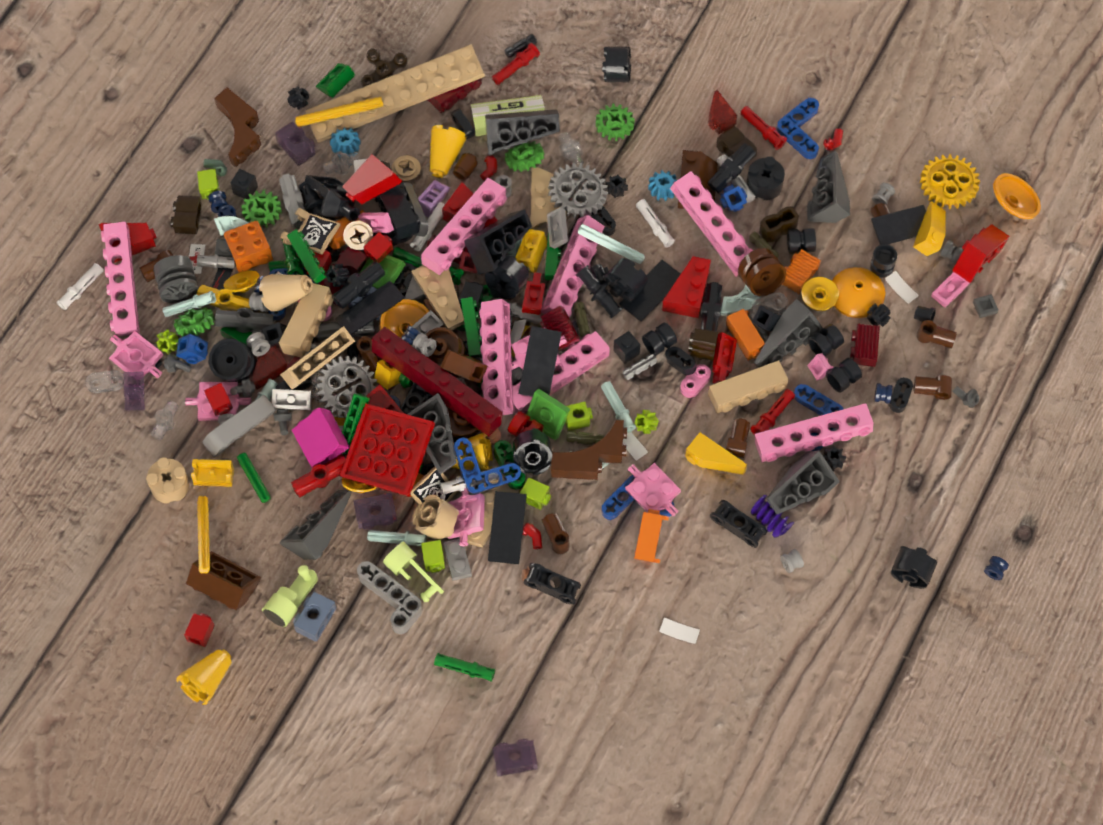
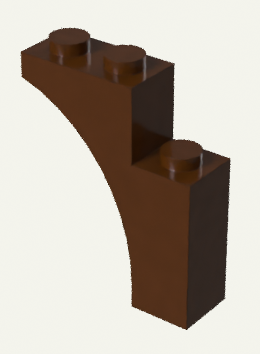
M226 87L214 100L217 109L229 119L234 128V141L228 156L230 164L236 168L239 164L244 163L247 157L256 152L261 146L259 135L252 130L258 124L259 118L255 109Z
M616 420L610 432L602 440L588 448L574 452H552L551 478L598 480V473H602V462L622 463V456L626 457L627 445H623V439H627V427H624V420Z

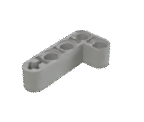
M263 395L211 431L202 443L215 458L224 452L231 443L271 416L276 409L268 398Z
M365 561L360 563L357 567L360 582L396 608L391 616L392 629L397 634L406 633L422 614L420 599L371 562ZM380 582L387 583L384 587L377 586ZM400 593L402 597L395 599L393 595ZM410 605L418 606L415 610L408 609ZM397 620L405 621L403 625L395 624Z

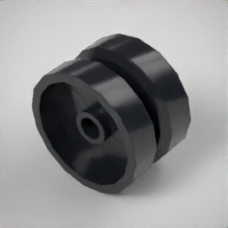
M227 338L213 346L209 353L208 362L215 376L229 382L241 383V380L250 378L254 374L257 367V357L252 353V348L248 347L247 344L236 339Z

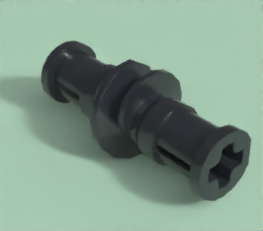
M302 182L299 185V190L303 192L306 204L304 208L308 213L319 216L323 199H320L319 194L311 189L309 184Z
M587 265L576 274V277L579 276L586 285V288L591 291L590 295L593 294L591 301L598 300L599 304L609 313L611 319L623 307H620L613 299V296L607 292L608 289H605L608 283L601 284L600 280L590 271V266Z

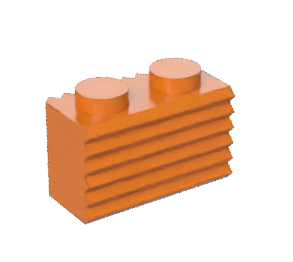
M803 249L798 254L795 253L789 267H784L786 269V278L782 285L797 292V294L801 293L803 285L813 277L819 269L821 262L820 259Z

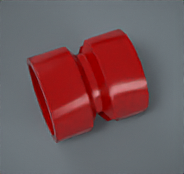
M519 411L511 420L507 431L517 437L522 432L533 428L542 432L544 425L534 419L530 420V416Z

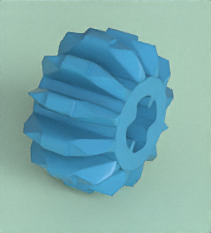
M344 127L342 131L337 129L336 133H332L330 146L333 153H337L338 157L344 155L347 158L349 154L354 156V152H359L361 140L359 139V134L354 132L352 128L346 130Z
M661 170L660 174L655 172L653 177L649 179L648 190L651 191V196H657V200L663 198L665 202L667 197L673 199L674 193L670 188L677 181L676 175H671L670 171L664 173Z

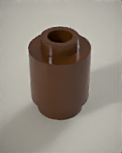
M471 153L462 154L454 166V176L462 181L469 178L478 165L477 158Z

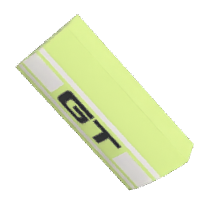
M542 96L471 104L475 135H486L485 115L545 110Z

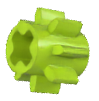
M167 329L157 335L159 340L155 344H157L160 351L169 354L177 350L178 345L176 344L179 339L176 332H170Z
M643 410L642 413H637L634 422L638 428L637 431H643V434H650L651 430H657L656 427L659 420L655 416L656 413L650 412V410Z

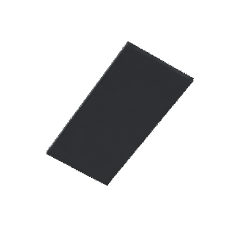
M924 205L871 218L880 245L892 244L917 237L926 213Z
M661 260L646 275L648 283L632 302L623 299L619 305L642 322L666 297L681 273Z
M389 281L336 317L335 320L341 328L344 326L349 334L352 335L405 299V297Z
M535 326L531 327L518 394L533 397L535 391L540 389L550 395L562 332Z
M495 491L488 554L489 562L519 565L527 494Z

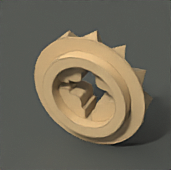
M401 156L392 164V171L401 180L409 182L420 175L421 166L415 157ZM409 165V170L404 173L402 168L405 169Z
M361 220L352 221L344 230V241L350 248L362 250L373 238V229H371L368 223ZM356 228L360 233H364L361 236V241L358 237H353L356 233Z

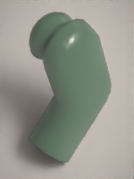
M204 159V168L215 169L218 176L226 175L227 167L221 160Z

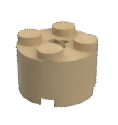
M164 457L155 462L148 470L146 480L153 496L162 503L177 502L185 497L189 490V479L180 462Z
M437 495L426 496L423 499L425 502L422 505L418 504L414 510L412 522L416 526L415 529L433 540H441L452 536L459 510Z

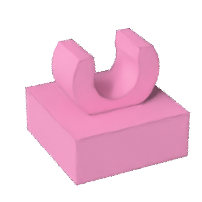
M823 353L817 354L807 365L816 380H822L826 373L833 368L828 362L829 359Z

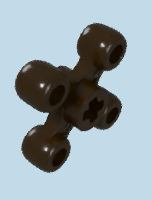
M369 49L366 58L369 63L375 65V71L373 74L364 75L361 79V84L363 87L393 76L396 69L407 66V56L400 52L395 54L390 62L381 60L380 52L377 49Z

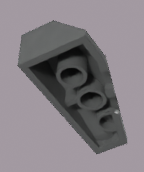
M833 151L821 158L816 174L818 178L817 184L812 188L813 198L807 205V220L810 222L837 223L850 215V200L838 153Z
M796 299L781 315L754 363L760 368L776 361L781 362L788 353L792 355L797 352L796 348L802 344L808 345V339L817 332L820 333L823 327L813 313Z
M437 393L407 415L430 420L435 423L426 451L438 472L442 474L457 464L448 408L440 394Z
M820 451L806 452L790 467L767 496L766 500L775 513L780 514L799 504L827 494L840 481Z
M336 491L320 505L321 510L313 514L310 513L306 517L308 521L300 527L296 525L280 541V544L304 560L320 558L333 536L352 491Z

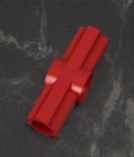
M341 454L323 465H315L311 472L292 481L291 485L296 495L300 498L317 488H324L331 480L340 476L346 460ZM319 474L325 475L323 478H316Z

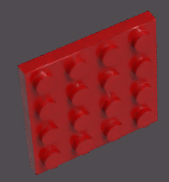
M365 403L340 477L410 497L435 423L430 420Z

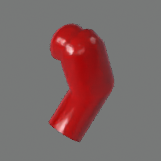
M835 129L834 137L824 140V148L833 150L841 146L843 130Z
M486 156L484 159L487 169L480 174L483 181L491 178L497 172V159L494 156Z
M531 523L523 525L522 534L525 536L529 535L532 538L533 549H542L540 530Z

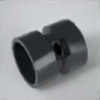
M804 228L801 232L798 229L787 230L788 253H799L801 249L806 252H815L816 235L814 228Z
M882 244L877 246L873 252L870 270L880 278L888 277L894 271L897 260V252L894 247Z
M664 322L656 327L655 332L651 330L644 334L642 341L648 352L657 356L664 351V347L669 348L676 344L677 337L673 329Z
M828 324L820 330V333L817 332L808 339V344L815 355L823 353L824 356H827L832 352V349L835 350L844 344V338L836 326Z
M846 358L839 363V367L836 366L826 373V378L831 387L841 393L850 386V383L854 384L861 379L862 372L854 360Z

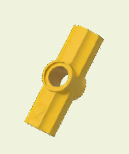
M201 285L197 291L198 296L213 291L216 296V302L209 305L218 307L220 310L237 311L240 308L250 309L249 299L234 295L228 289L218 290Z

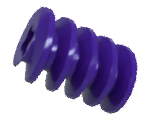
M764 495L752 507L751 515L756 516L757 521H762L761 524L765 527L767 526L768 532H773L772 536L777 538L785 534L793 526L794 522L792 521L787 524L786 522L789 517L781 518L783 512L776 514L768 501L765 502L767 495Z

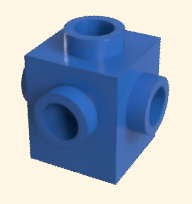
M733 184L725 187L719 199L724 209L727 208L728 211L733 210V212L744 208L743 204L747 203L745 190L740 188V186L734 187ZM730 195L735 196V200L733 202H731L729 199Z
M188 334L178 340L176 356L186 360L187 363L197 364L206 359L208 342L199 336Z

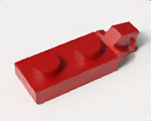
M534 272L533 281H527L522 313L541 315L545 283H540L541 273Z
M723 332L717 336L712 372L715 373L713 374L712 383L714 384L726 380L729 373L732 372L737 345L736 338Z

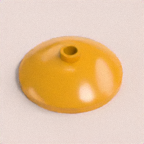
M1008 173L1000 174L994 180L993 190L995 197L1008 213L1021 219H1033L1039 214L1041 210L1039 197L1027 182L1018 176Z
M861 267L847 268L840 271L832 279L839 291V298L834 307L848 317L865 318L869 315L867 311H869V308L874 303L877 306L884 303V284L874 272Z
M403 299L381 315L380 330L385 326L401 338L404 335L402 329L407 330L408 326L412 327L429 310L417 301Z

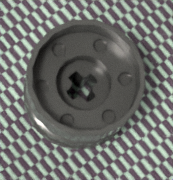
M175 255L166 257L154 265L153 271L158 283L161 300L167 303H179L191 299L197 294L199 287L190 258Z

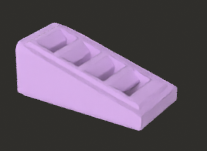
M434 180L418 197L426 217H430L437 204L442 202L447 195L450 187Z

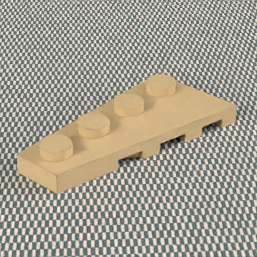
M424 265L412 270V276L440 320L444 323V326L447 329L453 330L465 324L449 269L447 271L444 270L441 275H438Z
M499 479L490 481V483L496 484ZM508 484L480 492L485 496L484 530L469 534L468 544L483 548L491 536L495 491L519 493L522 488L515 490L510 488Z

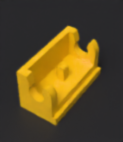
M529 229L523 236L515 256L517 258L516 261L520 264L522 262L525 266L529 267L532 273L537 272L547 246V239L543 231Z
M192 459L193 473H191L193 485L232 487L234 467L231 460Z

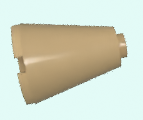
M267 275L263 277L259 286V291L263 293L261 300L270 311H281L311 293L313 282L307 275Z

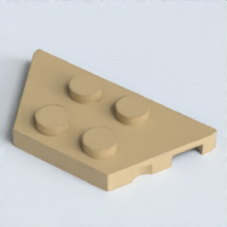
M532 167L531 229L533 230L541 224H548L547 214L558 209L554 207L555 202L550 201L552 196H548V186L554 174L538 167Z

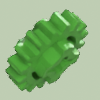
M612 104L611 108L606 105L605 110L600 109L599 114L596 115L595 127H597V132H602L603 138L608 136L609 141L612 138L618 141V137L624 140L625 134L630 136L631 130L634 129L633 113L628 112V107L622 109V104H619L618 107Z
M536 141L515 145L513 148L508 149L509 152L505 153L506 164L509 169L513 168V171L518 169L520 172L523 170L529 171L530 167L536 168V164H541V160L544 159L543 147H541L540 143L536 144Z
M265 190L262 191V194L255 191V195L249 194V199H244L245 204L241 206L245 221H258L261 227L265 225L266 228H268L269 223L274 225V219L279 220V214H282L281 202L278 201L277 195L273 197L271 191L268 194L265 193Z
M207 307L197 310L192 308L185 311L184 315H179V319H175L173 325L177 334L182 337L188 334L198 336L201 333H205V329H210V325L215 324V317L212 310L207 309Z

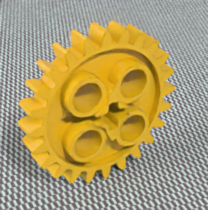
M942 154L941 159L935 157L934 161L929 160L928 165H925L921 172V190H925L923 195H930L928 201L934 199L935 204L941 203V208L945 204L948 205L949 209H951L952 205L958 209L959 204L965 207L966 202L971 203L972 198L976 197L979 190L980 180L978 179L979 173H975L976 167L970 168L971 162L966 164V158L960 161L959 155L954 159L951 154H949L948 158H945Z

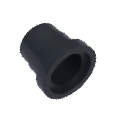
M918 306L914 319L921 322L926 320L933 321L936 308Z

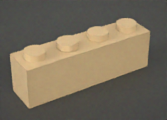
M313 283L311 293L300 299L279 342L284 354L302 358L309 352L311 342L317 336L321 322L325 320L326 311L333 303L329 287Z
M343 326L280 375L289 387L294 389L353 344L355 340Z
M776 361L709 386L708 396L716 412L725 413L732 410L733 407L745 406L752 400H761L767 397L768 394L784 391L787 388L788 378L780 362Z

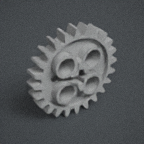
M573 163L570 168L566 164L565 169L560 167L559 171L554 172L553 177H551L548 186V196H552L550 201L555 202V208L561 207L567 211L566 216H569L570 213H573L574 218H576L577 214H580V217H584V214L591 216L592 212L597 214L598 209L601 210L606 202L608 186L604 185L605 179H600L601 173L595 174V168L590 171L589 165L583 168L582 163H580L579 167H576L575 163Z
M341 356L337 358V362L332 359L330 361L331 365L328 363L324 365L326 370L321 369L319 371L323 376L316 378L320 381V384L315 385L316 388H320L316 395H322L319 402L325 401L326 404L323 408L330 407L331 413L336 411V417L341 416L342 413L344 418L347 417L353 394H357L355 391L357 386L361 387L363 390L362 395L364 396L376 388L372 383L376 382L377 379H371L374 372H367L370 366L363 367V360L356 363L357 357H354L351 361L349 356H346L344 361ZM347 370L353 372V379L347 377ZM331 378H334L337 381L338 384L336 388L331 386ZM358 378L361 379V382L349 387L348 389L338 393L335 396L332 395L334 391L357 380ZM340 395L345 396L347 400L345 405L340 403Z

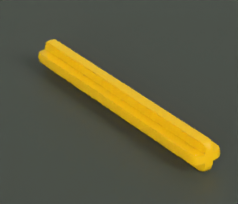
M376 97L296 116V125L301 127L383 107V100L381 97Z
M199 496L197 501L199 572L207 574L210 571L207 496Z

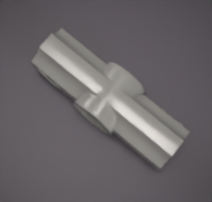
M285 174L279 178L284 205L289 213L292 227L299 229L304 221H300L295 212L298 208L304 210L302 195L298 191L294 175Z

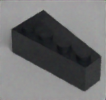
M557 109L485 115L487 151L489 155L518 144L527 143L536 138L539 139L560 132Z
M401 184L374 198L379 203L380 210L389 214L394 228L393 232L398 240L419 233L418 225L421 224L418 214L413 213V205L410 200L407 201L406 191L404 187H400Z
M525 209L509 213L464 240L479 275L494 271L497 268V264L503 261L506 257L505 255L515 247L514 244L521 240L532 227Z

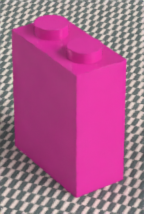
M320 407L314 409L306 419L299 421L297 426L292 429L312 468L315 465H323L350 448L335 418L328 409Z

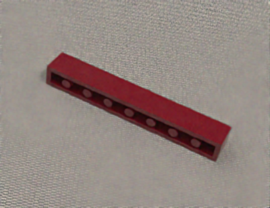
M384 326L372 337L373 353L432 396L439 393L447 407L488 437L501 426L503 412L388 328Z

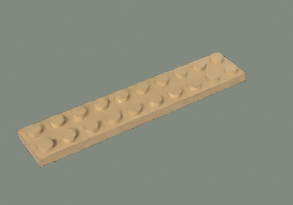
M471 44L305 110V112L309 114L376 97H381L383 100V107L310 124L317 142L320 143L330 139L332 133H336L337 129L342 131L344 127L346 130L358 128L483 78L485 75Z

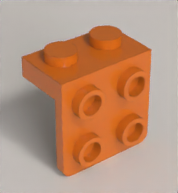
M258 221L250 222L224 233L238 273L248 271L253 267L273 260L270 246Z

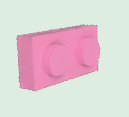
M362 213L358 215L359 220L369 224L371 229H373V233H389L394 230L388 213Z
M953 272L932 293L931 297L946 308L970 283Z

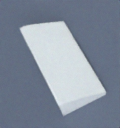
M272 389V405L280 409L311 410V391Z

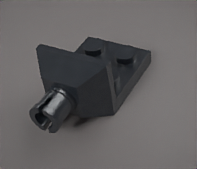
M306 175L304 182L309 184L311 189L319 191L320 195L324 197L319 213L320 217L334 219L346 217L349 221H356L359 218L360 210L354 207L355 201L352 202L345 195L347 191L342 187L344 185L343 182L334 177Z

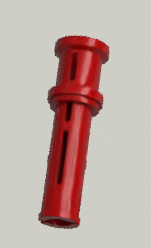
M532 43L528 44L524 51L517 53L514 60L492 76L494 83L500 85L522 66H528L532 59L540 56L538 48Z
M745 106L741 110L740 115L762 134L765 141L768 140L775 150H779L784 146L787 138L781 136L774 126H769L749 106Z
M785 389L768 412L761 414L760 420L756 425L751 426L750 430L754 436L756 433L767 431L775 426V420L795 398V394L791 390Z

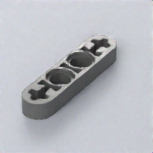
M401 182L400 187H404L407 194L406 199L411 201L414 208L413 213L418 214L421 223L418 225L419 233L414 235L425 237L428 232V222L411 183Z

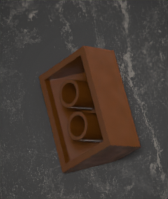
M683 150L680 178L692 171L694 175L699 177L704 189L711 193L712 199L715 202L716 192L707 183L717 173L718 163L701 151ZM689 191L692 196H697L694 191ZM678 200V208L685 209ZM700 205L702 210L708 211L706 206Z
M211 551L209 573L199 572V562L197 560L191 566L186 584L195 591L202 592L211 599L217 600L228 608L237 611L247 603L262 577Z

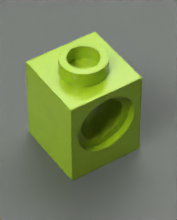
M216 170L197 171L201 198L208 199L211 193L219 191Z
M585 401L567 406L570 408L565 421L567 431L590 426V419L593 418L591 408H587ZM581 414L582 417L576 418L574 415Z
M528 477L520 494H527L526 504L542 510L543 506H547L551 499L550 487Z
M441 540L421 543L426 572L437 573L441 569H445Z

